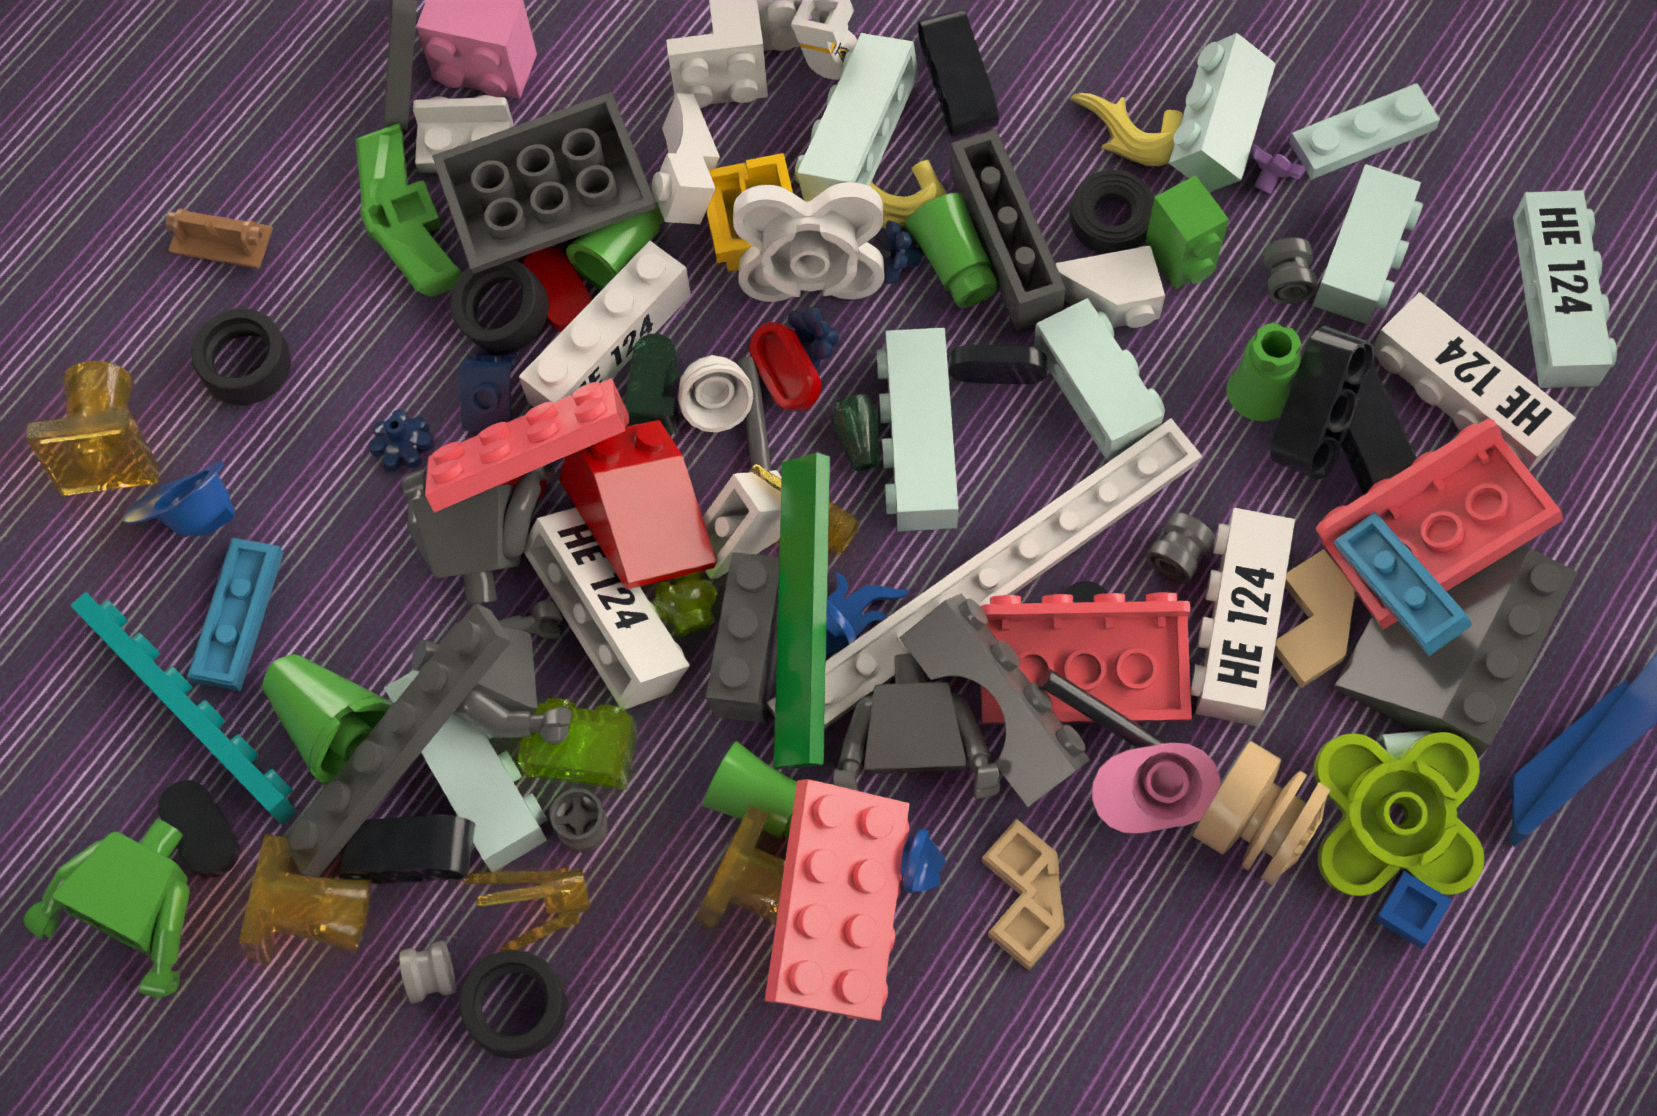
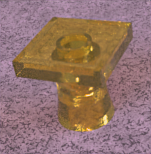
M86 361L68 368L62 378L67 418L27 423L26 435L27 442L59 494L64 496L159 483V465L133 416L127 410L134 387V380L129 372L118 365L103 361Z
M749 805L736 828L693 919L694 921L713 929L730 901L776 926L785 860L754 847L769 814Z
M265 834L239 938V943L248 961L270 964L277 932L326 943L357 954L367 919L372 879L341 880L291 874L294 860L287 838Z

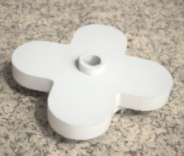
M854 182L840 183L827 188L813 200L804 201L785 188L775 185H759L743 191L735 200L733 210L734 229L743 240L753 245L740 257L738 276L741 289L750 297L761 301L775 302L792 296L800 297L801 290L816 291L823 289V297L833 295L842 299H860L875 293L881 287L884 281L883 256L877 248L867 241L873 238L882 228L883 202L880 195L871 187Z

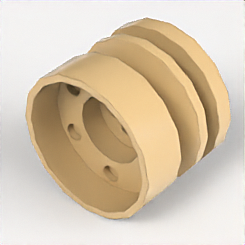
M1250 741L1206 810L1193 833V837L1222 855L1241 837L1249 842L1241 867L1249 871L1262 850L1273 858L1262 874L1261 879L1273 885L1282 873L1296 864L1323 819L1325 801L1331 789L1319 782L1307 802L1295 796L1307 774L1299 771L1284 788L1274 783V780L1279 770L1281 759Z

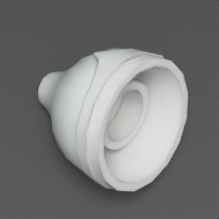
M711 355L699 358L688 366L680 379L678 401L681 413L692 426L702 431L721 432L733 428L744 420L751 410L753 391L749 378L735 362L725 357Z

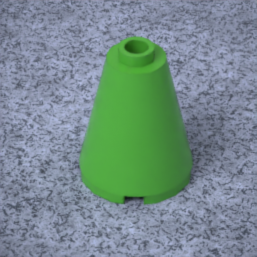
M296 654L275 660L266 670L262 684L263 692L312 776L324 787L332 781L353 755L359 744L366 739L392 705L390 701Z

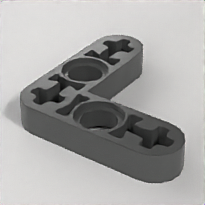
M389 0L388 23L390 33L383 129L400 123L402 131H407L417 0Z

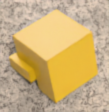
M784 153L746 160V164L740 163L708 170L716 189L706 213L717 263L726 262L728 272L739 270L740 257L753 246L743 240L734 229L733 210L737 197L743 191L759 185H775L793 193Z

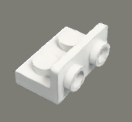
M481 95L476 98L449 99L446 97H432L428 100H414L413 112L418 123L415 159L417 170L419 173H437L432 155L513 127L507 99Z

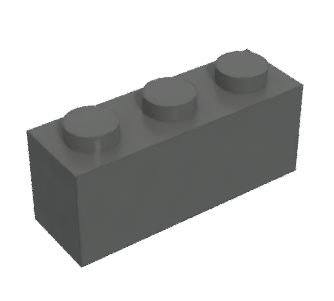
M732 552L706 699L715 717L766 723L768 713L767 702L770 701L777 660L779 557Z

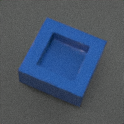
M1404 871L1374 920L1422 950L1428 944L1452 900Z

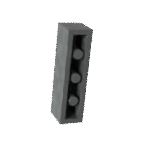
M995 129L951 143V178L957 192L965 196L973 225L992 263L991 271L995 276L998 289L1016 331L1034 326L1036 323L1062 311L1066 288L997 130Z

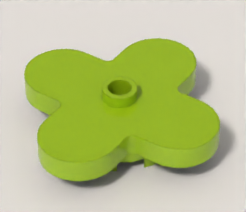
M1438 732L1420 737L1398 759H1395L1375 740L1362 734H1345L1326 742L1316 756L1314 776L1317 785L1320 782L1331 789L1327 798L1342 812V818L1327 833L1319 846L1318 866L1324 880L1340 893L1364 896L1381 889L1399 869H1403L1441 894H1458L1471 888L1483 871L1484 852L1476 835L1457 818L1456 808L1474 790L1479 779V761L1472 746L1455 734ZM1392 804L1401 806L1404 811V818L1397 825L1393 824L1389 814Z

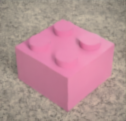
M426 0L416 29L433 80L439 81L441 84L451 88L462 86L483 91L485 94L493 97L507 96L520 99L537 55L524 1Z

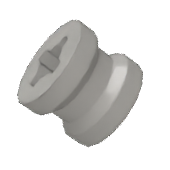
M444 940L433 942L427 950L417 952L413 948L400 951L399 960L402 979L408 999L412 1004L422 1002L427 994L439 992L446 996L456 992L453 965Z

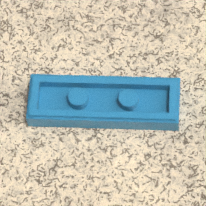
M1376 512L1370 514L1333 541L1336 550L1428 656L1472 626L1469 616Z
M231 538L187 678L192 683L241 692L284 552L280 546Z

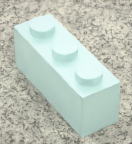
M1238 33L1208 44L1198 57L1199 66L1192 88L1186 96L1187 105L1180 127L1174 135L1175 145L1169 160V164L1186 177L1191 178L1196 175L1208 192L1242 180L1276 64Z
M1365 164L1313 306L1365 324H1369L1375 307L1385 310L1395 282L1386 280L1390 268L1400 269L1409 242L1400 240L1404 228L1411 231L1414 230L1423 207V203L1415 201L1421 182Z
M1087 298L1036 323L1034 347L1047 355L1049 371L1108 462L1161 426L1165 409L1157 392L1152 388L1147 390L1140 379L1139 368L1133 355L1127 349L1122 351L1113 338L1114 330L1106 314L1102 311L1097 312Z

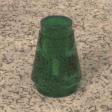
M865 394L852 395L835 401L832 404L834 414L830 416V421L850 462L852 471H864L879 466L881 463L879 458L878 407L872 405L870 396Z

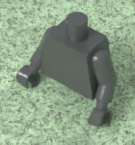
M553 463L524 474L523 479H520L516 485L495 486L435 513L425 496L427 477H424L426 468L408 474L402 482L403 490L409 499L407 527L427 566L431 567L433 575L436 578L463 575L467 605L497 600L493 570L519 566L521 554L525 551L532 513L541 492L539 483L540 481H550L555 473Z
M544 600L536 603L530 609V616L521 618L519 614L498 620L512 642L452 715L473 723L496 738L532 737V733H540L544 741L553 745L560 744L567 738L572 715L570 709L555 708L543 715L534 714L538 708L531 633H537L539 636L547 639L560 636L557 621L563 622L558 606L553 601ZM459 622L454 624L439 644L426 640L418 642L411 660L413 670L420 672L423 665L430 660Z
M911 653L895 655V684L875 685L873 696L865 697L856 704L842 744L837 765L838 769L834 771L833 785L858 791L856 777L862 773L864 763L865 775L964 771L967 764L968 768L975 773L974 798L980 799L996 795L1000 791L998 766L996 763H992V757L985 738L967 699L960 694L951 693L948 682L927 683L925 671Z

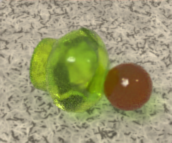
M705 571L673 578L678 584L670 585L663 582L655 590V611L661 619L673 623L677 636L697 632L715 622L711 608L715 604L716 588L712 582L699 578Z

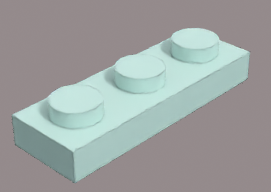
M1418 83L1295 131L1292 133L1289 143L1302 165L1307 168L1306 172L1312 180L1434 131L1438 126L1440 118Z

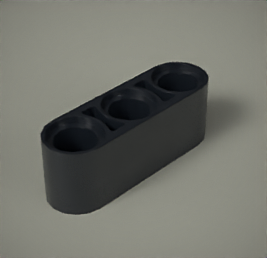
M961 9L919 19L917 21V29L921 49L950 135L957 136L998 126L999 116L995 96L965 10Z
M1323 326L1315 331L1305 349L1271 442L1270 456L1272 461L1315 480H1320L1328 475L1337 460L1372 367L1374 348L1370 342L1328 326Z
M1373 365L1341 447L1363 495L1375 483L1383 479H1391L1410 467L1417 459Z
M425 815L365 820L342 848L337 876L350 882L362 884L466 879L469 870L475 823L469 819L452 815Z

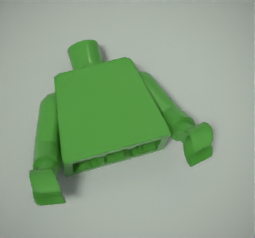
M156 819L140 843L116 831L110 833L103 841L94 842L58 869L42 897L43 901L34 904L26 912L23 919L26 928L40 940H42L43 934L50 939L58 927L59 912L63 909L67 914L150 957L153 961V968L143 978L139 986V993L153 998L171 995L177 990L180 982L179 972L172 971L171 969L172 965L178 961L181 933L190 891L187 885L188 877L178 864L169 859V857L182 839L183 834L170 824Z

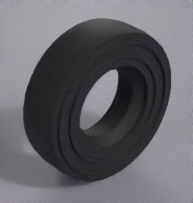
M1104 170L1094 173L1079 184L1072 196L1069 218L1073 232L1085 246L1099 253L1107 254L1137 248L1146 240L1154 196L1146 183L1131 173L1120 170ZM1116 198L1128 205L1131 217L1122 225L1108 226L1101 223L1095 216V206L1104 199Z

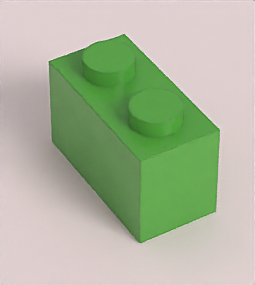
M1195 175L1154 197L1144 246L1151 245L1155 262L1175 289L1190 281L1192 284H1197L1207 279L1216 269L1229 219Z

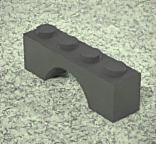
M961 593L944 600L899 637V639L931 680L945 676L965 677L979 683L994 696L1002 710L1006 725L1005 744L996 764L1023 802L1029 807L1090 759L1083 752L1085 751V744L1079 734L1069 725H1063L1051 710L1053 704L1046 691L1039 687L1037 683H1030L1018 667L1020 660L1016 652L1005 641H998L987 627L988 619L983 609L974 600L966 599Z

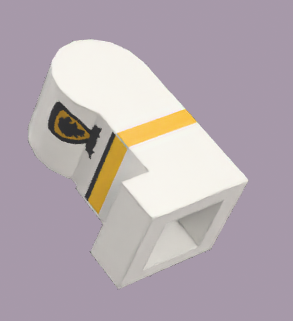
M803 0L791 23L807 64L814 72L828 79L837 80L841 78L844 58L848 51H853L858 41L848 30V22L854 12L850 0ZM810 14H811V15H812V19H811V21H808L809 16H810Z

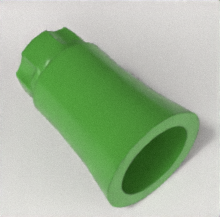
M655 201L656 209L583 234L567 247L566 253L574 269L586 281L602 290L659 233V226L664 221L658 203Z
M950 193L939 196L920 206L907 218L905 229L920 246L936 271L944 289L950 291L959 308L972 307L988 299L998 290L997 281L991 271L992 263L978 237L963 194Z
M1278 323L1266 324L1259 328L1255 336L1248 342L1244 356L1231 373L1227 382L1228 399L1233 408L1242 416L1255 421H1271L1281 417L1301 361V342L1298 334L1292 328L1282 327Z
M736 741L720 764L706 792L702 807L733 816L759 827L780 839L783 836L789 839L797 781L765 763Z

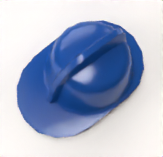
M215 462L198 473L174 480L146 494L126 510L123 516L125 524H136L156 518L182 537L192 535L203 536L214 532L231 521L235 516V509L230 502L229 492L217 474L223 467V462Z

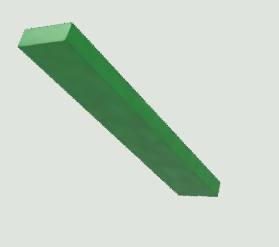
M813 453L782 462L774 768L787 770L823 765L830 456L820 453Z

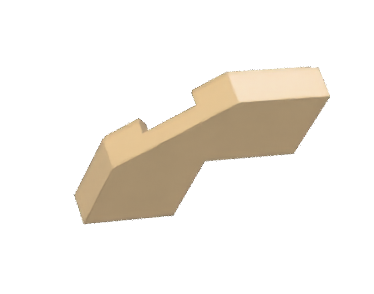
M1324 549L1286 573L1284 587L1309 619L1276 639L1274 653L1301 688L1343 662L1347 652L1355 590Z
M1015 819L982 857L984 865L1020 894L1017 900L988 932V936L1030 971L1063 932L1065 927L1059 883V865L1057 852L1019 820Z

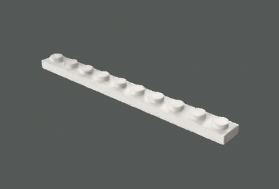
M1169 419L859 637L849 646L826 661L824 729L855 708L861 699L872 696L875 685L889 684L895 679L894 656L910 653L899 637L944 600L962 593L966 599H972L981 606L990 604V597L1014 595L1199 463L1202 455L1176 423ZM776 697L767 702V708L774 717Z

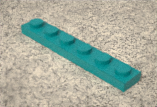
M85 592L70 605L282 826L298 812L286 799L293 792L289 785L272 768L263 775L252 764L259 757L255 750L239 734L229 740L219 730L226 722L222 716L205 699L196 706L187 697L186 694L193 689L189 682L173 666H170L165 672L157 666L154 660L161 654L140 632L132 639L122 629L128 620L108 599L99 606Z

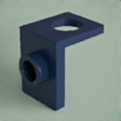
M469 353L460 364L459 379L463 431H483L493 424L512 421L510 371L517 362L516 353Z

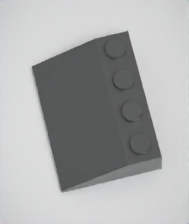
M612 92L432 155L473 274L657 208Z
M1520 546L1446 591L1469 616L1472 626L1430 656L1423 651L1398 621L1382 630L1372 616L1333 688L1413 731L1429 730L1431 734L1438 732L1455 734L1472 746L1479 759L1491 745L1578 572L1531 548Z

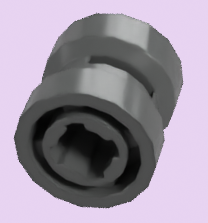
M1285 238L1277 240L1264 248V266L1271 274L1267 281L1268 295L1272 301L1291 304L1305 301L1316 294L1318 289L1316 275L1309 267L1313 261L1310 242L1301 238Z
M1176 512L1171 515L1164 526L1165 536L1162 540H1157L1152 544L1146 554V559L1159 574L1169 580L1185 584L1195 574L1198 568L1196 561L1199 556L1206 555L1215 542V536L1198 519L1185 513Z
M573 788L561 793L553 802L550 810V820L559 840L566 848L574 852L586 853L595 850L604 842L608 835L609 822L600 800L594 793L586 789Z

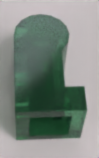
M658 333L647 334L635 343L625 398V407L629 414L627 426L660 420L668 433L677 434L679 413L675 397L668 396L669 387L679 373L675 346L672 340L665 335Z

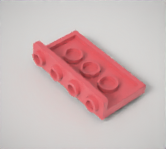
M610 378L601 383L593 382L584 385L566 398L554 403L546 402L529 410L524 416L507 423L499 422L493 424L475 437L461 443L452 442L436 450L433 455L428 456L425 496L434 513L624 432L625 427L629 423V414L613 379Z
M1487 419L1480 424L1467 426L1454 440L1436 451L1422 454L1410 467L1391 479L1378 481L1365 495L1347 506L1333 509L1317 525L1316 531L1328 555L1343 572L1356 594L1381 629L1384 630L1398 620L1336 550L1333 543L1335 539L1373 512L1380 516L1445 591L1450 590L1563 521V516L1560 508L1504 441L1499 426L1493 419Z
M1161 592L1147 594L1146 601L1125 602L1124 594L1106 593L1094 595V602L1073 603L1072 595L1053 594L1042 596V603L1021 604L1020 596L999 595L990 597V604L980 606L987 616V627L998 641H1005L1016 652L1020 660L1018 667L1030 683L1034 682L1039 685L1044 673L1052 669L1134 722H1189L1192 720L1188 639L1190 602L1177 601L1176 593ZM980 685L981 725L1005 724L1004 715L998 702L985 687ZM1046 691L1053 704L1051 710L1062 724L1096 723Z
M810 779L797 781L765 1001L843 1015L856 1020H881L882 1008L888 995L886 975L889 953L895 942L893 923L896 900L902 889L900 871L903 848L907 842L910 830L907 820L910 803Z

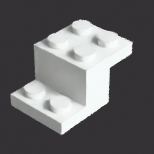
M709 0L713 34L666 40L674 95L676 93L694 94L699 108L707 107L710 104L734 101L747 103L758 98L768 97L764 51L774 49L785 51L800 46L791 23L803 0Z

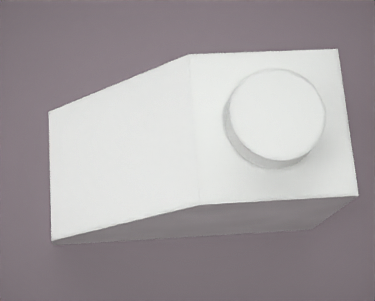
M1151 245L1055 264L1066 288L1064 301L1074 305L1088 298L1097 312L1102 311L1106 314L1113 328L1125 325L1131 328L1146 326L1156 319H1160L1165 294Z
M777 470L733 474L703 516L717 560L714 569L705 571L710 579L719 578L729 571L732 552L756 555L779 540L781 476Z

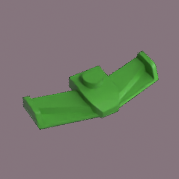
M400 123L356 138L362 205L359 213L369 237L379 242L416 291L433 297L454 289L462 273L429 233L441 228L442 225L424 181L421 180L411 185L407 183L403 131Z

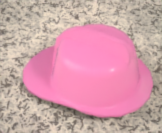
M1185 743L1153 745L1127 750L1107 760L1099 768L1092 783V801L1098 816L1109 827L1124 833H1145L1185 826L1202 819L1220 789L1221 778L1214 761L1199 748Z

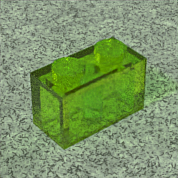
M548 698L545 704L537 703L538 709L534 714L543 715L555 708L570 709L572 711L571 723L569 724L567 738L560 744L553 745L547 743L542 739L540 733H532V737H522L518 763L525 776L627 790L638 734L633 715H627L625 709L613 705H598L596 710L576 708L575 703L560 698Z

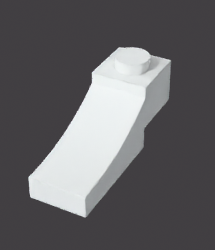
M676 93L662 127L668 153L660 172L655 173L653 177L651 192L654 201L659 205L665 222L701 224L716 189L708 170L716 167L720 157L694 94Z

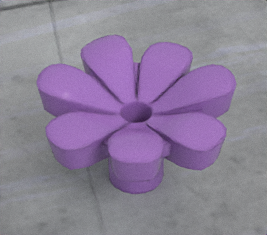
M1252 143L1250 154L1254 156L1253 159L1258 162L1259 168L1262 169L1254 185L1258 189L1271 194L1279 177H1293L1299 180L1307 169L1300 164L1291 163L1280 154H1276L1273 159L1270 154L1262 151L1259 146Z

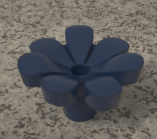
M887 221L886 228H881L877 234V242L881 246L877 249L882 254L884 261L883 283L894 284L899 281L900 269H905L906 265L914 267L920 265L922 251L920 248L910 247L911 236L901 231L899 223Z
M806 307L804 313L791 311L787 318L788 323L795 329L794 331L814 367L818 369L821 360L831 357L833 346H836L839 340L838 332L835 328L829 327L827 322L821 321V311L818 308Z
M395 410L386 421H378L375 424L373 430L376 437L369 442L370 453L374 457L384 455V468L388 471L399 469L401 460H404L410 468L418 467L422 464V458L418 450L428 451L434 445L433 437L426 433L430 426L421 416L409 420V416L404 410Z

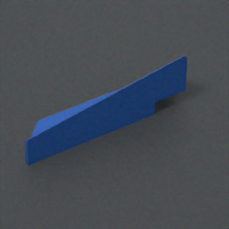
M1657 652L1631 684L1626 679L1509 779V798L1512 799V830L1509 833V842L1514 848L1657 724Z

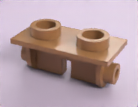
M181 208L176 212H169L166 218L167 230L174 233L168 250L169 253L260 269L273 231L272 226L258 224L254 221H241L189 212Z

